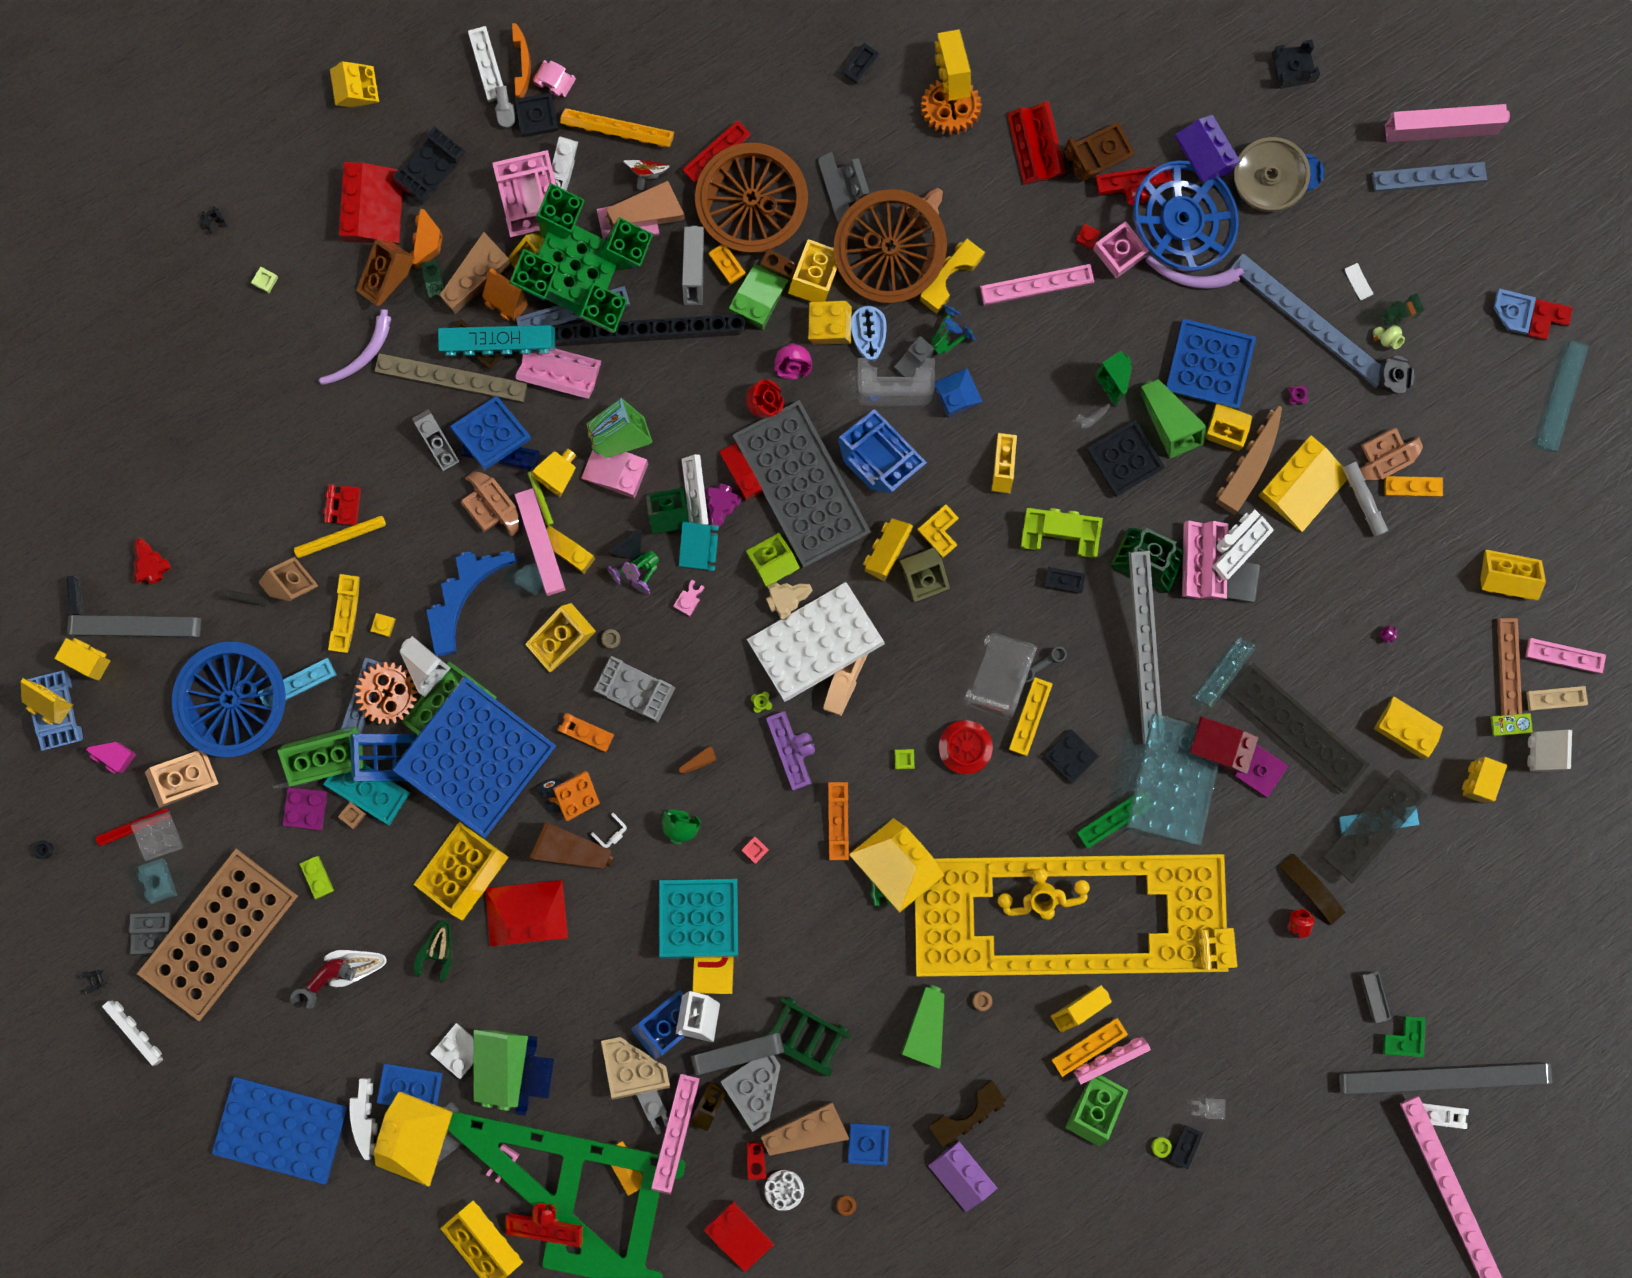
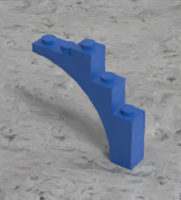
M510 551L501 552L497 557L486 555L480 557V560H477V556L471 554V552H464L460 554V557H455L460 580L450 578L445 580L446 583H441L445 606L437 604L427 610L434 651L437 657L457 653L456 628L464 603L476 586L489 575L504 567L517 564L514 553H510Z

